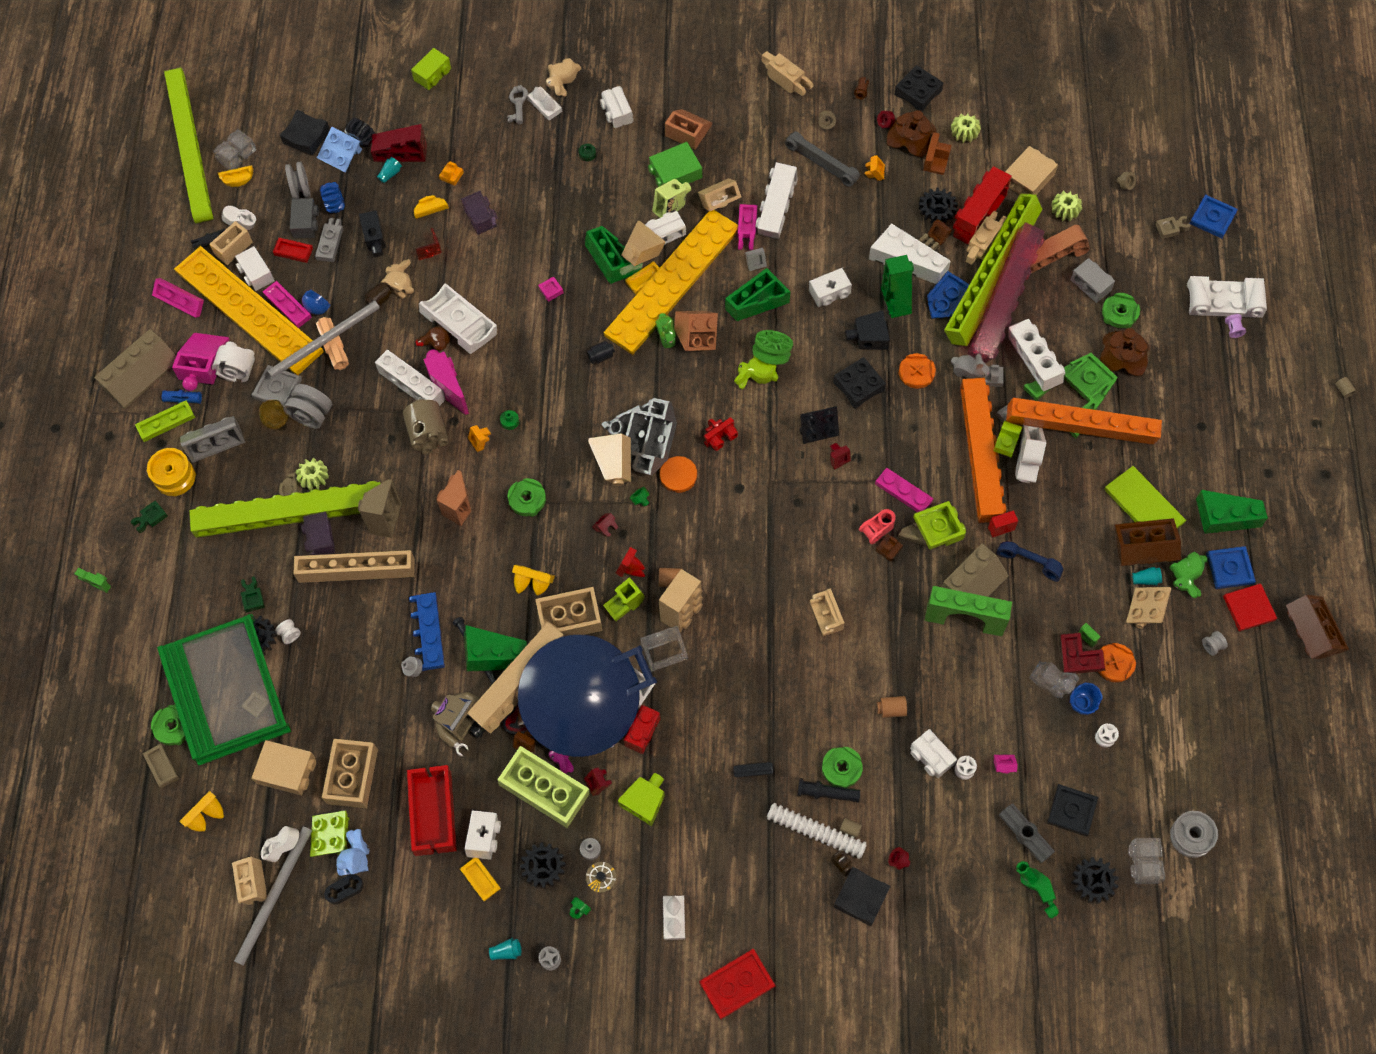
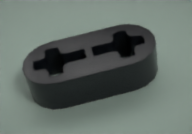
M356 874L348 875L325 889V899L333 905L340 904L363 890V880ZM350 881H359V883L356 884V889H353L352 887L347 888L351 885ZM332 890H336L337 892H339L337 894L338 898L334 899L333 897H330L332 895Z

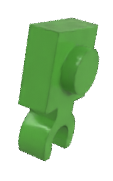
M78 568L74 574L78 576V579L106 593L111 587L106 581L107 578L100 573L94 575Z

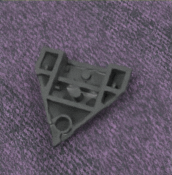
M653 398L648 403L642 406L638 405L616 416L611 421L601 423L611 435L624 434L631 438V464L635 471L653 475L668 460L677 426L672 402Z

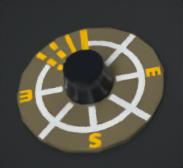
M606 862L592 864L586 873L587 885L598 893L609 891L616 882L615 869Z

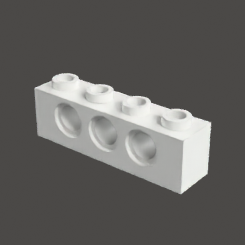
M1027 319L1010 326L1008 338L1041 389L1046 391L1062 384L1065 375L1064 367L1058 364L1054 352L1048 349L1047 342L1043 337H1040L1036 325H1032L1030 320Z
M386 350L375 362L381 375L415 400H433L439 406L446 400L440 387L389 350Z

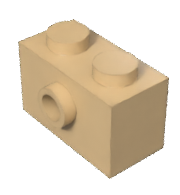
M729 178L698 192L703 209L708 211L725 207L728 203L741 198L736 181Z
M235 221L210 243V247L214 255L228 265L236 258V255L242 253L253 241L248 230Z

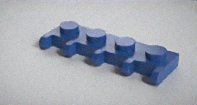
M433 592L410 596L409 602H417L418 612H412L411 618H419L420 630L413 631V636H421L422 648L415 649V654H423L424 664L422 671L444 668L437 595Z

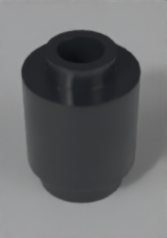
M606 340L587 350V355L592 364L606 361L612 358L613 353H615L612 343H608Z

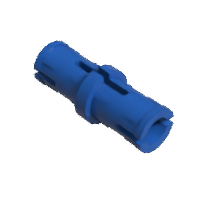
M164 390L162 392L163 402L181 403L187 400L188 403L200 404L202 401L201 392H185V390Z

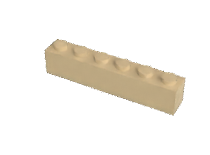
M411 550L294 556V576L299 583L414 577L415 559Z
M547 622L467 714L491 734L517 705L519 681L528 661L541 647L555 639L564 637V635Z

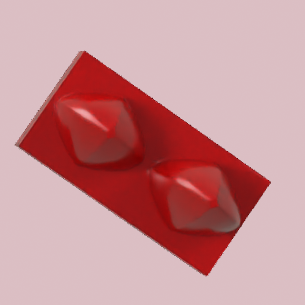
M632 547L629 548L615 574L623 577L624 573L645 577L642 571L645 569L644 565L634 556L637 550Z

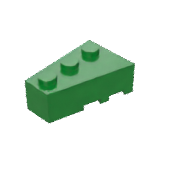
M600 226L586 231L585 246L610 284L628 278L642 269L643 263L634 266L621 255L625 246L606 228Z
M907 255L885 259L881 290L891 318L912 314V272H914V267Z
M1201 490L1196 498L1204 534L1261 528L1268 519L1262 500Z
M466 625L464 633L466 671L506 670L527 646V641Z

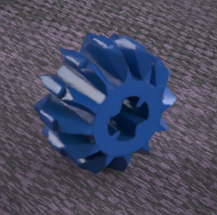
M335 182L322 185L320 192L326 210L330 213L343 210L345 203L339 185Z

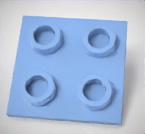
M331 127L317 158L346 173L354 154H359L362 151L359 145L360 141Z

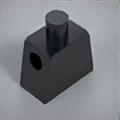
M377 210L359 214L368 250L372 251L374 257L382 256V249L386 248V243Z
M883 310L856 318L854 329L845 330L846 341L857 340L860 350H888L890 338Z

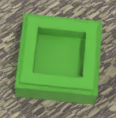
M1087 623L1078 632L1081 633L1082 639L1090 647L1095 646L1101 637Z

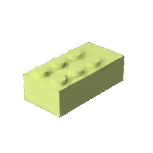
M522 746L518 748L498 778L499 786L568 828L589 796V788Z

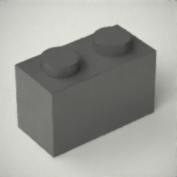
M313 198L292 199L290 231L294 239L315 238V231H318L316 216H319V207L315 205Z

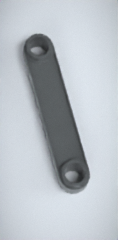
M794 131L787 137L785 145L789 150H796L840 178L844 185L851 187L858 181L860 173L856 168L844 165L805 140L799 132Z

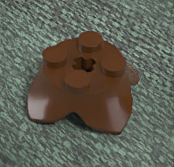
M919 110L905 113L895 119L894 125L887 135V145L893 148L906 146L911 154L922 158L929 149L930 138L933 132L936 133V128Z
M1132 328L1107 333L1102 340L1105 348L1101 353L1100 361L1112 372L1124 368L1131 375L1142 376L1148 364V342Z

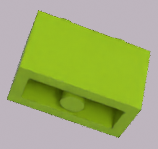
M433 48L411 69L414 81L430 90L433 86L437 85L444 75L449 73L451 69L449 57Z

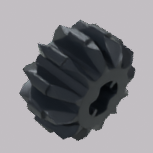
M352 118L344 130L347 135L359 140L360 146L366 147L372 142V135L375 134L373 128L359 118Z

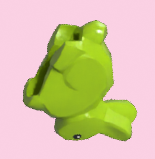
M753 356L748 363H740L738 367L739 375L734 382L739 385L740 389H744L749 378L758 384L777 381L776 365L768 364Z

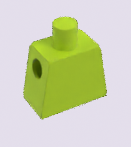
M656 773L652 775L649 781L639 777L619 798V807L652 826L665 796L664 791L659 789L664 779Z

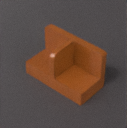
M933 132L923 171L944 175L952 146L938 142L940 134Z

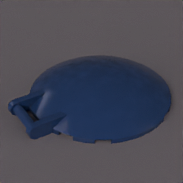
M577 634L560 637L541 647L525 666L518 687L520 714L531 735L549 750L572 757L595 755L618 743L628 732L635 720L639 706V690L657 683L642 654V646L640 645L622 653L614 645L601 638ZM633 655L646 680L641 683L629 660V657Z

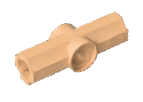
M323 317L316 323L320 335L334 327L331 318ZM339 335L323 345L335 370L345 369L349 365Z

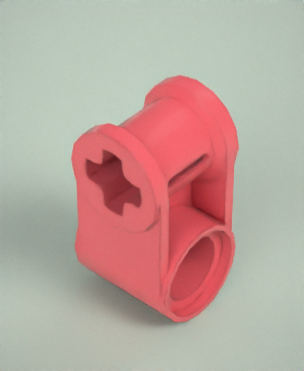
M884 509L860 526L859 531L868 537L870 544L876 543L894 528V512ZM887 518L890 519L891 522L884 523L882 519Z

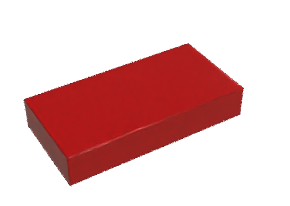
M278 238L273 254L274 256L307 263L313 247L309 244Z

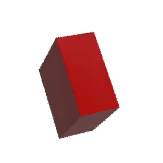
M1014 510L991 518L988 529L992 537L1015 530L1018 519Z

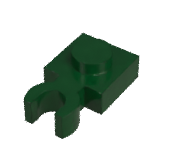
M155 500L140 511L142 516L133 518L131 524L136 526L140 523L136 530L142 533L146 530L148 524L153 528L168 517V515Z
M252 577L250 585H247L246 581L242 579L241 584L246 590L241 592L245 612L265 608L262 590L260 587L257 588L258 582L255 577Z

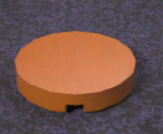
M915 353L906 356L901 361L898 373L905 385L910 388L919 389L925 388L932 383L936 368L934 362L928 359L926 355Z
M676 456L669 458L660 468L662 485L669 491H675V493L688 491L697 480L695 464L685 457Z
M1119 643L1103 646L1101 649L1104 651L1106 671H1098L1100 676L1111 682H1123L1129 679L1136 667V659L1132 651Z

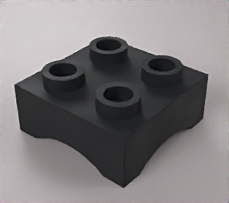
M916 65L895 86L894 95L905 99L917 110L923 112L931 100L942 92L944 82Z
M297 110L291 123L282 131L280 137L283 144L314 155L330 128L327 121L310 117L304 112Z
M864 357L835 374L833 383L846 395L854 409L861 406L871 397L885 391L886 387L884 380Z
M852 867L836 899L834 908L872 926L891 886Z

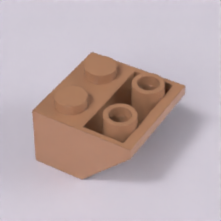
M683 109L675 110L665 122V136L681 144L688 142L690 148L696 150L712 126V122Z
M708 311L675 312V332L685 351L716 350L718 313Z
M458 470L455 475L449 478L445 489L439 492L437 503L442 516L462 526L471 513V506L462 472Z

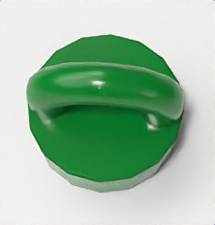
M578 897L572 900L571 904L573 906L570 909V916L573 919H579L583 914L587 916L591 911V908ZM578 908L580 911L577 914H575V911Z

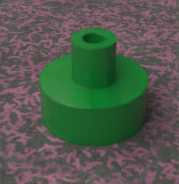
M512 410L503 412L500 416L502 427L506 430L515 429L519 425L518 414Z
M641 487L630 496V500L634 505L641 503L645 507L649 504L647 500L649 492L645 487Z

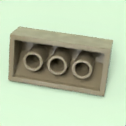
M149 329L94 378L104 391L126 409L173 367L176 355L158 335Z

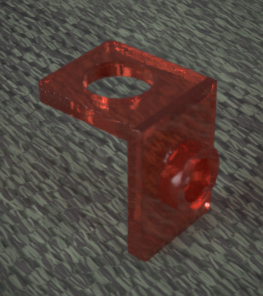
M433 228L430 229L434 243L416 249L419 260L431 258L442 253Z

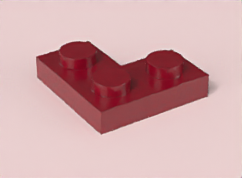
M1081 633L1061 635L1065 675L1106 671L1103 649L1083 651Z

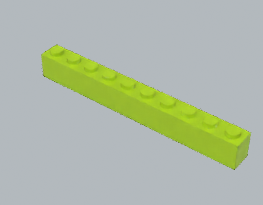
M1020 193L944 329L951 344L968 346L1042 211L1037 195Z
M370 481L363 485L350 484L347 487H330L328 490L322 491L315 489L308 493L294 492L288 496L275 495L268 499L255 498L253 501H235L233 504L227 505L220 503L213 507L199 506L196 509L190 510L191 532L198 538L360 514L358 504L360 500H363L364 493L381 483Z

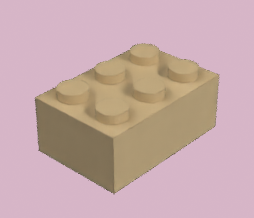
M682 569L679 571L659 599L661 622L679 633L683 628H688L692 621L690 618L694 613L697 614L703 605L700 580Z
M593 587L535 599L541 629L549 622L564 636L586 635L603 631Z
M333 739L322 799L326 804L367 809L378 752L374 743Z

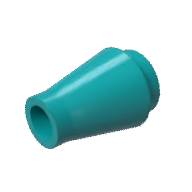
M393 157L387 159L377 178L385 184L390 178L400 172L402 165Z
M1154 566L1132 573L1133 584L1157 586L1158 583H1162L1161 569Z
M511 938L489 948L491 960L517 959L518 956L522 955L519 940Z

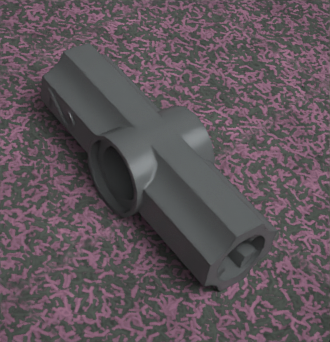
M1013 803L999 814V817L1016 835L1018 842L1025 845L1040 864L1055 852L1039 834L1036 825L1029 822ZM1022 830H1029L1031 837H1025L1022 834Z

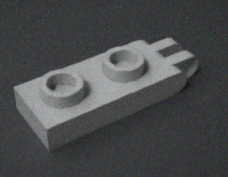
M330 218L328 224H324L315 255L316 260L334 262L343 232L341 219H336L335 225L334 218Z

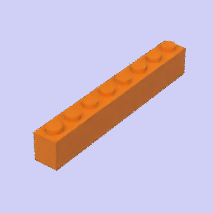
M985 378L963 379L960 390L978 523L990 522L992 517L1006 513V504L1002 503L1004 488L1000 486L999 481L1001 480V469L997 467L999 453L993 451L997 439L996 435H993L992 429H994V419L990 417L992 403L988 401L990 390L989 385H986Z
M1012 398L1007 405L1006 421L1013 424L1152 445L1161 438L1162 420L1020 398Z

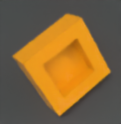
M877 155L872 156L871 161L865 164V167L869 170L865 172V175L868 178H876L877 181L883 180L885 164Z
M450 161L446 164L439 177L440 180L455 186L464 172L457 164Z
M475 425L470 427L468 439L476 451L479 452L484 450L485 443L489 441L488 436L491 433L487 427L479 429Z

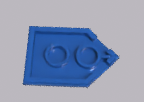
M947 271L927 295L931 319L951 317L970 284Z

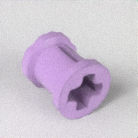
M1240 314L1230 315L1225 318V323L1230 329L1229 336L1231 338H1238L1246 333V329L1241 323L1242 317Z

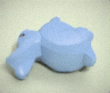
M360 829L350 830L346 833V837L351 844V848L342 850L337 858L336 865L339 876L368 871L366 855L369 854V848L363 841Z

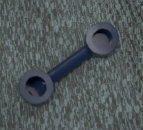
M1009 541L1002 542L996 553L1000 557L1009 559L1015 558L1018 554L1044 565L1042 572L1052 581L1058 582L1062 576L1063 566L1053 558L1048 559Z

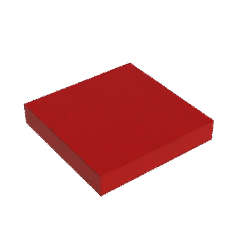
M1261 584L1237 590L1223 596L1239 632L1277 620V616Z

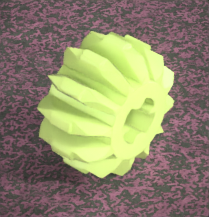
M967 113L966 116L960 114L959 117L954 118L951 124L952 136L956 137V141L962 140L964 143L967 140L971 143L972 139L976 140L981 127L979 120H975V115L970 117Z
M1063 191L1061 194H1057L1052 201V213L1056 214V218L1061 217L1062 222L1065 219L1069 221L1072 218L1076 219L1082 210V199H1078V194L1072 195L1071 191L1068 194Z
M314 458L311 462L305 459V464L299 463L300 469L296 470L298 483H301L304 489L308 487L310 491L313 487L319 490V485H325V480L329 479L327 466L321 460L316 461Z

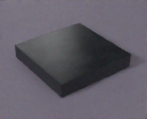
M1058 784L1047 824L1087 837L1098 797Z

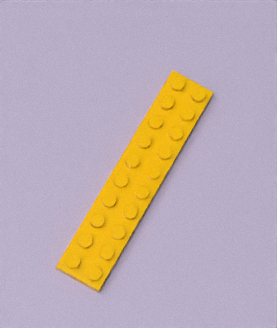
M715 210L709 211L604 331V336L633 355L656 329L655 321L659 318V315L661 313L668 315L738 233V225Z
M200 246L174 268L179 276L280 362L313 341L203 247ZM321 347L288 369L294 374L299 375L324 352Z

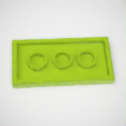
M1134 466L1104 488L1134 522L1174 518L1177 529L1186 522V519Z

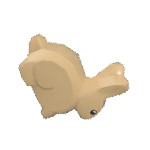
M570 58L563 60L562 63L549 65L548 71L550 75L546 79V85L551 90H555L557 96L562 95L566 97L567 92L563 84L573 82L577 72L581 70L580 65L575 64Z
M409 259L402 261L400 264L388 266L386 268L387 275L381 281V283H385L392 292L402 299L414 292L409 275L404 273V270L411 263Z

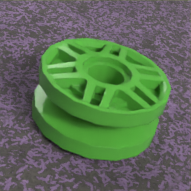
M763 330L756 334L752 351L754 356L763 362L775 365L784 364L790 359L793 341L784 333Z

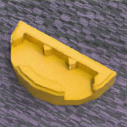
M251 165L218 173L221 182L225 185L239 187L250 181L253 176V167Z
M433 195L426 196L420 199L416 208H414L415 219L448 209V204L444 199L436 198Z

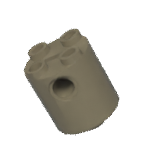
M419 399L403 410V418L409 440L414 450L422 451V454H430L433 452V449L446 446L449 443L440 406L436 401Z

